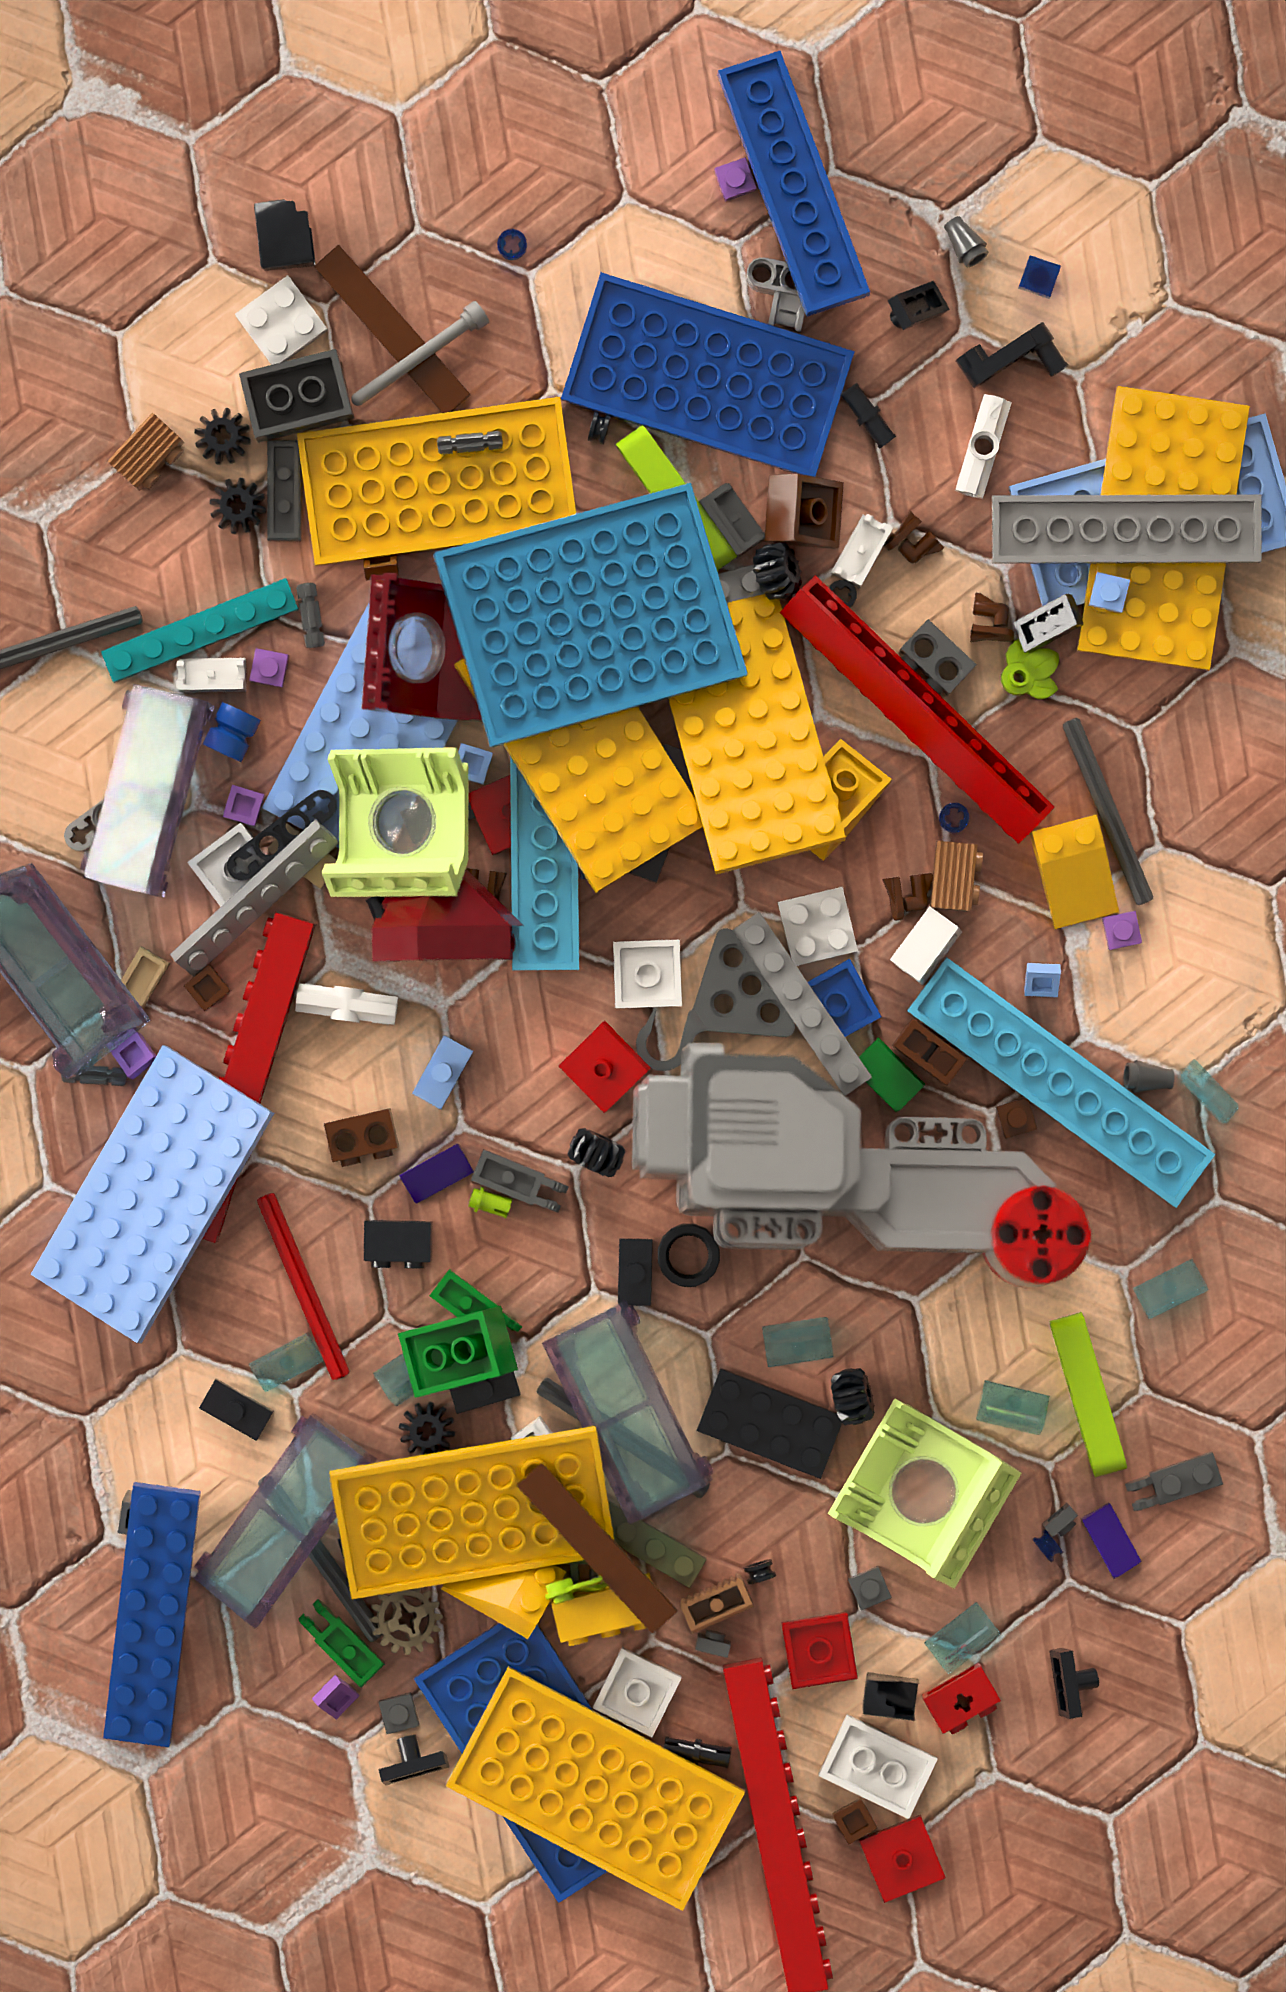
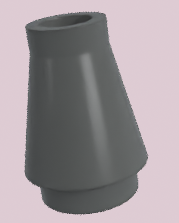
M960 216L951 219L945 224L944 229L948 233L959 263H964L969 268L982 261L989 252L985 248L987 243Z
M1135 1060L1133 1063H1126L1123 1084L1126 1089H1131L1133 1093L1172 1089L1174 1086L1175 1074L1173 1069H1165Z

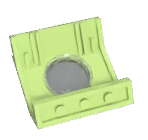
M457 748L331 750L328 762L339 790V854L336 864H325L322 871L330 896H457L469 860L468 763H462Z
M894 1399L828 1514L836 1520L868 1535L920 1566L934 1579L955 1589L1022 1473L919 1410Z

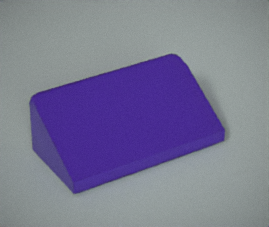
M458 1143L399 1176L415 1204L474 1173Z
M1110 1503L1080 1518L1113 1579L1142 1562Z

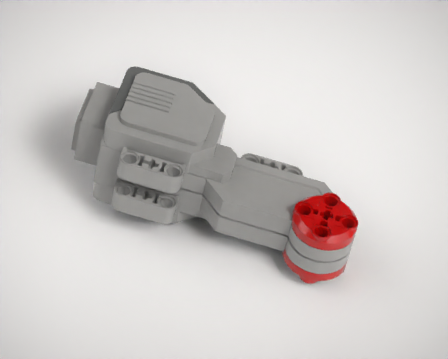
M688 1043L682 1049L681 1076L648 1075L641 1084L634 1088L632 1169L640 1170V1179L677 1180L676 1202L679 1213L688 1216L713 1217L714 1240L722 1248L798 1250L818 1240L822 1231V1216L846 1217L878 1251L982 1253L988 1267L997 1277L1008 1284L1021 1288L1041 1287L1068 1277L1081 1265L1087 1254L1092 1234L1087 1217L1078 1202L1066 1192L1057 1189L1051 1179L1025 1152L986 1151V1129L976 1119L901 1117L890 1123L886 1128L885 1149L860 1148V1108L795 1056L724 1055L723 1043ZM897 1125H905L909 1129L910 1139L908 1142H900L896 1139L894 1130ZM935 1126H937V1132H943V1137L938 1139L937 1142H935L932 1136H922L919 1138L920 1132H928L934 1129ZM964 1126L972 1127L976 1131L977 1138L974 1144L966 1143L962 1139L961 1131ZM729 1224H733L738 1229V1238L733 1237L729 1233ZM797 1225L803 1228L805 1232L804 1239L798 1236L796 1232ZM763 1226H765L766 1231H771L770 1237L768 1232L760 1231L754 1233L755 1236L752 1235L753 1231H756Z

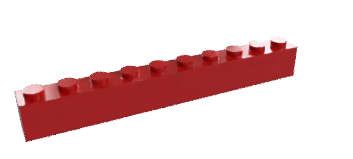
M816 575L779 612L841 674L849 679L863 696L867 697L881 710L888 720L892 721L912 743L916 744L937 767L955 782L958 788L976 802L980 809L987 813L1018 844L1055 808L1049 800Z
M276 912L274 919L268 917L262 936L267 937L264 950L258 949L254 959L253 968L258 969L254 982L248 981L245 988L243 1000L248 1001L244 1014L238 1013L234 1024L233 1032L238 1033L235 1045L229 1044L224 1056L223 1063L228 1065L225 1077H218L259 1104H261L316 927L315 924ZM237 1179L203 1236V1240L213 1243L218 1242Z
M762 1657L724 1664L723 1671L788 1992L828 1990L827 1980L833 1979L830 1959L823 1960L820 1947L827 1945L823 1926L816 1927L814 1914L820 1913L816 1893L809 1894L807 1882L813 1881L810 1860L803 1862L801 1849L807 1848L803 1828L796 1829L794 1816L800 1815L797 1796H790L787 1783L794 1782L790 1762L783 1764L781 1751L787 1750L784 1731L776 1730L774 1718L780 1717L777 1697L770 1698L768 1685L774 1684L770 1664L763 1665Z

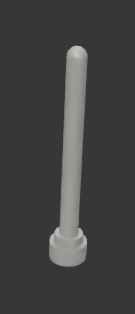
M476 301L464 307V312L460 314L458 321L354 393L351 397L352 403L356 406L362 405L468 329L472 331L475 328L477 330L483 328L489 323V319Z

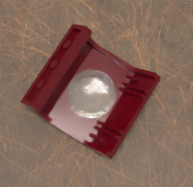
M396 573L371 575L361 709L435 719L483 722L476 700L454 666L455 663L464 657L442 584L400 578Z

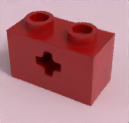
M979 1662L921 1695L943 1734L948 1731L951 1734H955L969 1725L967 1720L977 1714L980 1718L989 1715L997 1709L996 1703L1001 1701ZM962 1693L964 1697L971 1695L967 1700L969 1706L963 1708L961 1704L954 1706L958 1702L956 1697L958 1694Z

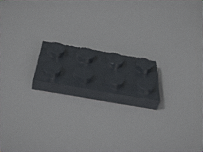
M720 1368L696 1431L821 1479L842 1422L838 1418L837 1413Z

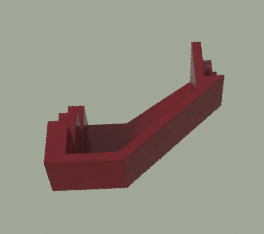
M465 869L457 896H385L382 902L385 912L382 918L375 919L372 926V961L513 960L516 940L512 933V926L524 925Z

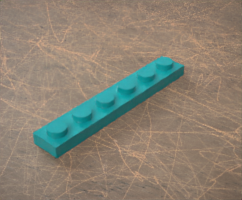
M284 578L105 649L101 653L113 683H116L298 611L299 608L288 580Z

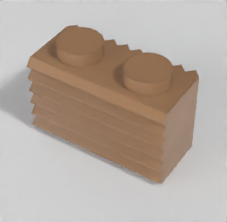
M152 412L108 462L139 491L143 487L150 489L161 477L158 471L166 462L172 465L184 451L181 448L184 441Z
M936 842L930 907L970 912L972 905H978L980 886L974 885L975 872H981L983 852H977V844Z
M736 1574L735 1578L731 1576L729 1580L724 1579L723 1583L718 1582L717 1586L712 1584L711 1588L706 1587L705 1591L700 1590L699 1594L694 1592L693 1596L688 1595L687 1599L682 1598L680 1601V1607L692 1634L754 1607L744 1580L739 1574Z

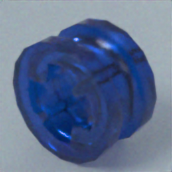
M507 229L502 232L497 241L498 251L502 257L508 260L521 258L527 248L524 234L516 229ZM508 236H512V240L514 236L520 239L518 243L520 250L517 253H512V250H510V253H507L504 250L506 246L504 239Z
M959 803L947 804L941 809L939 814L941 827L950 833L962 831L969 822L968 810ZM952 808L958 809L957 813L961 811L963 814V819L958 821V827H951V822L947 824L945 821V816L950 814V809Z
M1044 1529L1042 1531L1043 1535L1040 1538L1034 1537L1032 1540L1047 1559L1053 1562L1055 1554L1061 1555L1064 1552L1047 1530Z

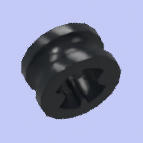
M594 412L588 441L592 442V440L597 439L600 444L604 445L610 424V415L600 417L598 412Z
M838 580L832 583L829 587L832 591L835 588L842 590L844 587L850 590L847 596H851V600L848 603L843 602L851 608L857 598L854 585L847 580Z
M772 1559L756 1562L743 1568L744 1572L749 1574L748 1584H755L776 1577L775 1571L770 1569V1566L773 1564Z

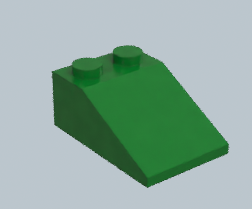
M501 1305L398 1333L415 1398L498 1377L518 1370Z

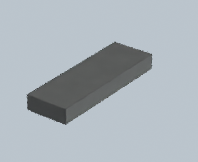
M267 440L268 541H301V461L298 440Z

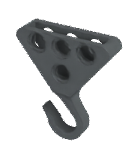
M724 928L716 934L693 1009L689 1011L677 1054L670 1060L659 1061L651 1057L647 1051L646 1041L652 1030L656 1009L653 1010L646 1025L639 1031L636 1049L638 1055L651 1069L668 1071L681 1064L682 1049L688 1043H692L695 1036L700 1032L716 1031L789 1037L795 1030V1024L735 933L728 928ZM729 948H736L742 953V962L737 967H729L723 961V954ZM747 976H755L761 982L760 991L755 995H748L742 990V981ZM720 994H727L733 1000V1008L726 1014L717 1012L714 1007V1000ZM772 1003L778 1007L779 1017L775 1022L767 1023L761 1018L760 1010L763 1005Z

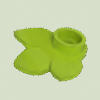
M1019 638L1015 640L1006 652L1007 666L1001 674V683L1004 689L1012 695L1020 696L1027 693L1035 699H1046L1058 691V687L1050 676L1058 667L1059 654L1048 648H1040L1032 653H1024ZM1015 673H1018L1023 677L1022 683H1018L1015 681Z
M602 1576L573 1585L572 1578L546 1585L548 1594L545 1597L546 1600L553 1598L554 1603L558 1604L574 1599V1592L600 1591L606 1588L607 1584L604 1581L600 1583L603 1580Z

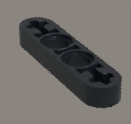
M317 790L311 793L234 852L227 862L229 874L234 879L240 881L253 878L298 836L292 835L287 831V820L292 816H300L305 822V828H307L311 821L300 809L306 805L307 810L310 811L317 805L315 802L316 797L319 796L322 799L328 797L331 801L327 805L330 811L326 814L318 811L313 815L320 824H323L336 813L337 800L335 796L326 790ZM266 836L275 837L279 844L278 850L272 855H265L260 850V842ZM253 846L256 854L264 862L258 865L257 860H254L248 865L250 870L248 874L244 872L236 873L234 870L237 867L235 860L238 857L242 860L248 859L252 854L247 850Z

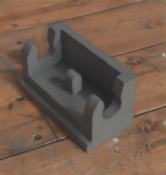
M729 483L723 484L699 501L737 555L736 558H739L765 539V533Z

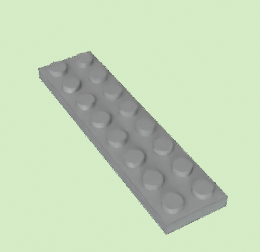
M1261 495L992 496V564L1262 562Z

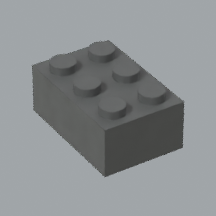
M336 349L239 373L254 437L258 443L355 419L339 354Z

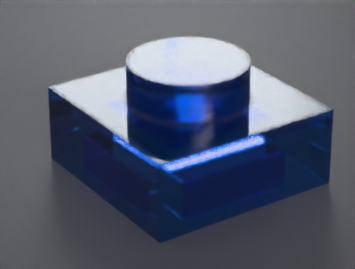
M1030 255L1018 289L1050 299L1061 265Z

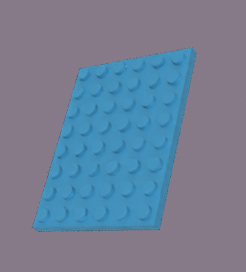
M691 483L434 553V559L490 748L748 675Z

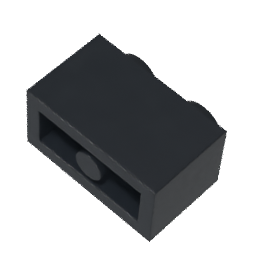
M365 1220L364 1261H371L372 1268H391V1262H404V1268H424V1262L432 1261L433 1221Z

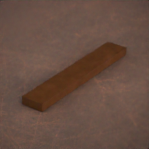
M339 244L314 266L318 273L397 362H400L425 344L422 338ZM435 353L407 372L442 413L452 412L470 396L467 389Z
M543 1462L538 1464L517 1483V1487L589 1566L599 1576H602L603 1581L652 1634L678 1612L676 1607Z

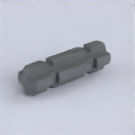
M500 431L487 432L486 435H483L481 432L456 435V438L441 436L437 439L439 454L444 455L453 454V451L464 453L484 451V448H489V450L501 449L503 440Z
M315 583L300 584L296 589L298 599L302 600V603H299L302 628L307 632V634H304L305 646L307 648H318L324 646L325 640L323 632L319 630V628H322L319 602L315 601L314 598L318 596Z
M66 1064L63 1065L61 1071L62 1081L66 1083L80 1081L82 1084L108 1085V1083H111V1085L124 1086L127 1082V1075L119 1067H113L111 1070L109 1067L82 1065L81 1068H78L77 1065Z

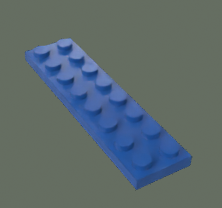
M781 50L718 70V79L806 317L870 296V289Z
M134 1482L104 1739L169 1747L171 1744L201 1491Z

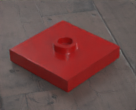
M510 775L468 793L469 803L492 855L511 848Z
M605 1020L558 1065L603 1113L608 1111L651 1069Z
M847 1612L781 1622L792 1689L858 1679Z
M921 1815L859 1839L884 1903L946 1878Z

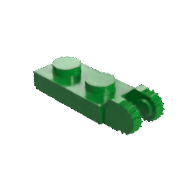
M451 1269L447 1271L429 1295L456 1317L499 1306ZM503 1312L506 1326L512 1331L519 1332L522 1326Z
M317 1599L313 1606L316 1612L323 1616L330 1625L322 1632L315 1622L305 1614L298 1618L299 1622L315 1638L314 1641L362 1688L385 1665V1662L339 1616L336 1617L321 1600Z

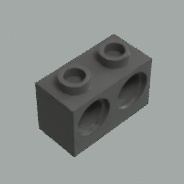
M929 619L899 650L903 654L901 658L915 672L919 669L928 677L925 681L939 695L944 692L948 696L977 665ZM927 640L931 643L933 652L929 657L923 658L915 653L914 645L917 641ZM948 662L956 667L957 675L953 680H944L939 675L938 670L942 663Z

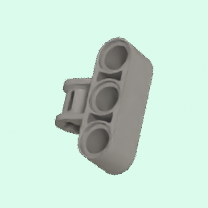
M760 257L754 259L747 268L746 280L752 290L774 295L768 324L774 326L776 323L795 327L796 331L801 332L805 311L797 290L791 289L785 284V278L791 274L787 262ZM756 268H766L771 274L770 279L764 283L757 282L752 276V272Z

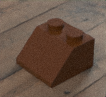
M802 474L769 475L765 542H786L790 546L839 548L844 482Z

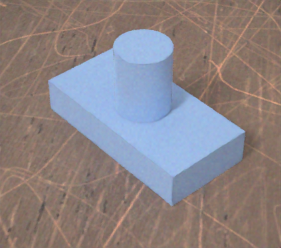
M444 1035L412 1094L442 1109L473 1051Z

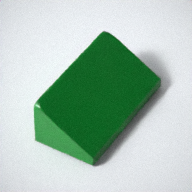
M879 1037L859 1056V1059L872 1076L866 1083L895 1112H899L925 1086V1083Z

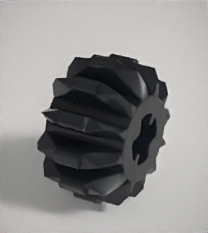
M229 408L224 409L222 418L219 417L216 409H212L211 415L214 420L210 422L204 416L200 418L206 429L195 428L194 433L196 435L205 437L198 440L195 445L198 449L207 447L203 453V457L206 460L211 458L216 452L215 463L217 465H221L223 455H226L228 462L233 464L235 463V458L232 454L234 451L242 457L246 454L239 445L251 444L250 438L241 436L250 431V426L248 424L238 426L243 419L240 413L230 420L231 410ZM220 429H226L227 433L231 436L229 441L224 440L225 444H220L219 440L215 437L217 431L221 434Z
M244 478L238 479L237 488H234L232 481L227 479L225 480L228 488L226 492L218 486L214 489L221 496V500L210 499V505L220 507V509L211 513V517L213 519L223 517L218 525L222 530L231 522L230 530L234 535L238 533L239 524H242L245 533H250L251 529L247 522L251 520L255 525L259 526L261 521L255 516V513H266L265 507L256 505L262 502L265 496L263 493L253 495L258 487L255 483H251L245 490L246 483ZM241 498L243 504L246 505L244 511L240 509V514H235V511L230 507L231 502L236 503L235 499Z
M786 542L771 543L756 550V555L753 557L755 565L753 572L756 575L755 582H758L760 585V591L765 593L769 600L784 599L797 593L799 586L802 585L800 577L802 571L798 565L799 560L795 557V551L790 549Z
M586 1128L579 1129L576 1135L573 1136L568 1150L569 1158L575 1161V1163L607 1177L615 1176L624 1161L623 1158L626 1153L622 1145Z
M850 1368L833 1375L831 1379L832 1398L841 1422L844 1425L853 1424L854 1426L871 1420L875 1413V1405L871 1385H869L868 1376L865 1375V1372L861 1368Z
M430 1401L428 1403L427 1412L423 1411L420 1403H416L415 1411L418 1415L417 1417L408 1410L404 1413L405 1418L412 1422V1424H399V1429L410 1431L409 1434L403 1435L400 1440L402 1443L413 1440L414 1443L408 1449L409 1453L415 1452L417 1446L422 1447L420 1455H426L428 1448H431L432 1453L440 1452L437 1444L441 1445L444 1449L450 1448L451 1444L443 1436L454 1437L456 1432L451 1429H445V1426L454 1423V1418L441 1419L447 1410L444 1406L435 1414L433 1413L434 1402ZM426 1421L432 1423L431 1428H436V1433H431L429 1438L422 1437L423 1432L419 1433L418 1427H423Z

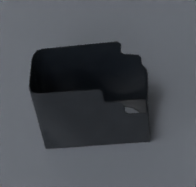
M285 199L254 203L261 268L267 271L315 266L312 229L309 227L308 212H298L295 202L286 201Z
M868 1672L866 1674L865 1694L862 1704L863 1714L915 1721L914 1711L919 1679Z

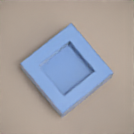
M1097 572L1088 606L1122 613L1130 580Z
M461 743L458 753L462 763H468V780L484 785L493 753Z
M1027 963L1024 995L1058 997L1061 975L1060 964Z

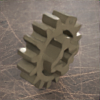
M421 1588L393 1592L388 1596L386 1594L378 1595L382 1603L380 1605L372 1604L371 1608L377 1611V1616L369 1618V1622L378 1624V1628L372 1634H382L381 1646H385L390 1642L392 1643L391 1652L397 1653L401 1646L405 1655H410L412 1646L418 1652L423 1651V1641L433 1644L434 1640L430 1634L431 1632L441 1631L434 1623L435 1620L442 1619L443 1615L434 1613V1609L440 1603L439 1601L430 1603L428 1600L432 1594L430 1590L421 1594ZM403 1596H412L422 1604L417 1606L409 1605ZM391 1602L393 1612L390 1619L384 1622L385 1610ZM402 1609L406 1613H413L414 1615L410 1619V1628L406 1624H399L398 1619L402 1617ZM428 1616L426 1628L420 1634L419 1625L421 1619ZM396 1630L404 1632L409 1641L398 1640L390 1633Z

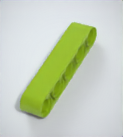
M641 425L616 443L618 450L650 494L686 484L644 425ZM695 497L718 571L734 560L737 555Z
M1082 1312L1049 1321L1094 1477L1127 1469L1124 1452Z

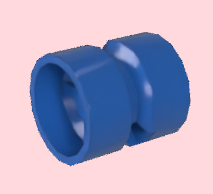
M222 702L215 718L219 725L209 729L203 745L242 762L249 748L246 737H253L261 720Z

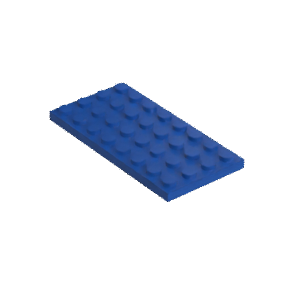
M601 272L561 401L634 424L644 425V427L794 474L815 477L855 351Z
M497 1623L414 1677L418 1687L461 1753H463L508 1666L594 1711L539 1624H537L530 1637L526 1639L506 1626ZM503 1817L558 1903L608 1872Z

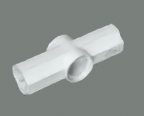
M984 394L955 491L973 498L983 499L1012 402L997 396ZM981 438L989 440L992 444V452L987 455L979 454L974 447L975 441Z
M299 983L295 1011L330 1016V1019L360 1023V1020L378 1024L395 1025L398 997L366 993L363 989L341 986L330 988L322 987L321 985Z

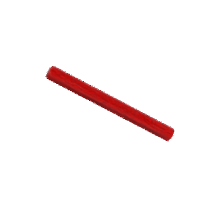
M274 1193L264 1195L257 1199L258 1206L331 1379L337 1380L349 1374L350 1370L277 1197Z

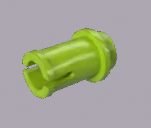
M484 1187L480 1189L473 1188L468 1207L474 1208L476 1213L478 1210L506 1219L512 1198L484 1191Z

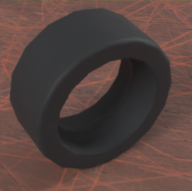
M681 1224L671 1228L662 1237L658 1247V1264L662 1274L670 1282L682 1287H696L706 1283L716 1273L720 1263V1248L714 1240V1236L706 1228L696 1224ZM683 1236L699 1238L705 1243L708 1250L706 1266L700 1272L693 1275H684L677 1272L669 1260V1251L672 1244Z

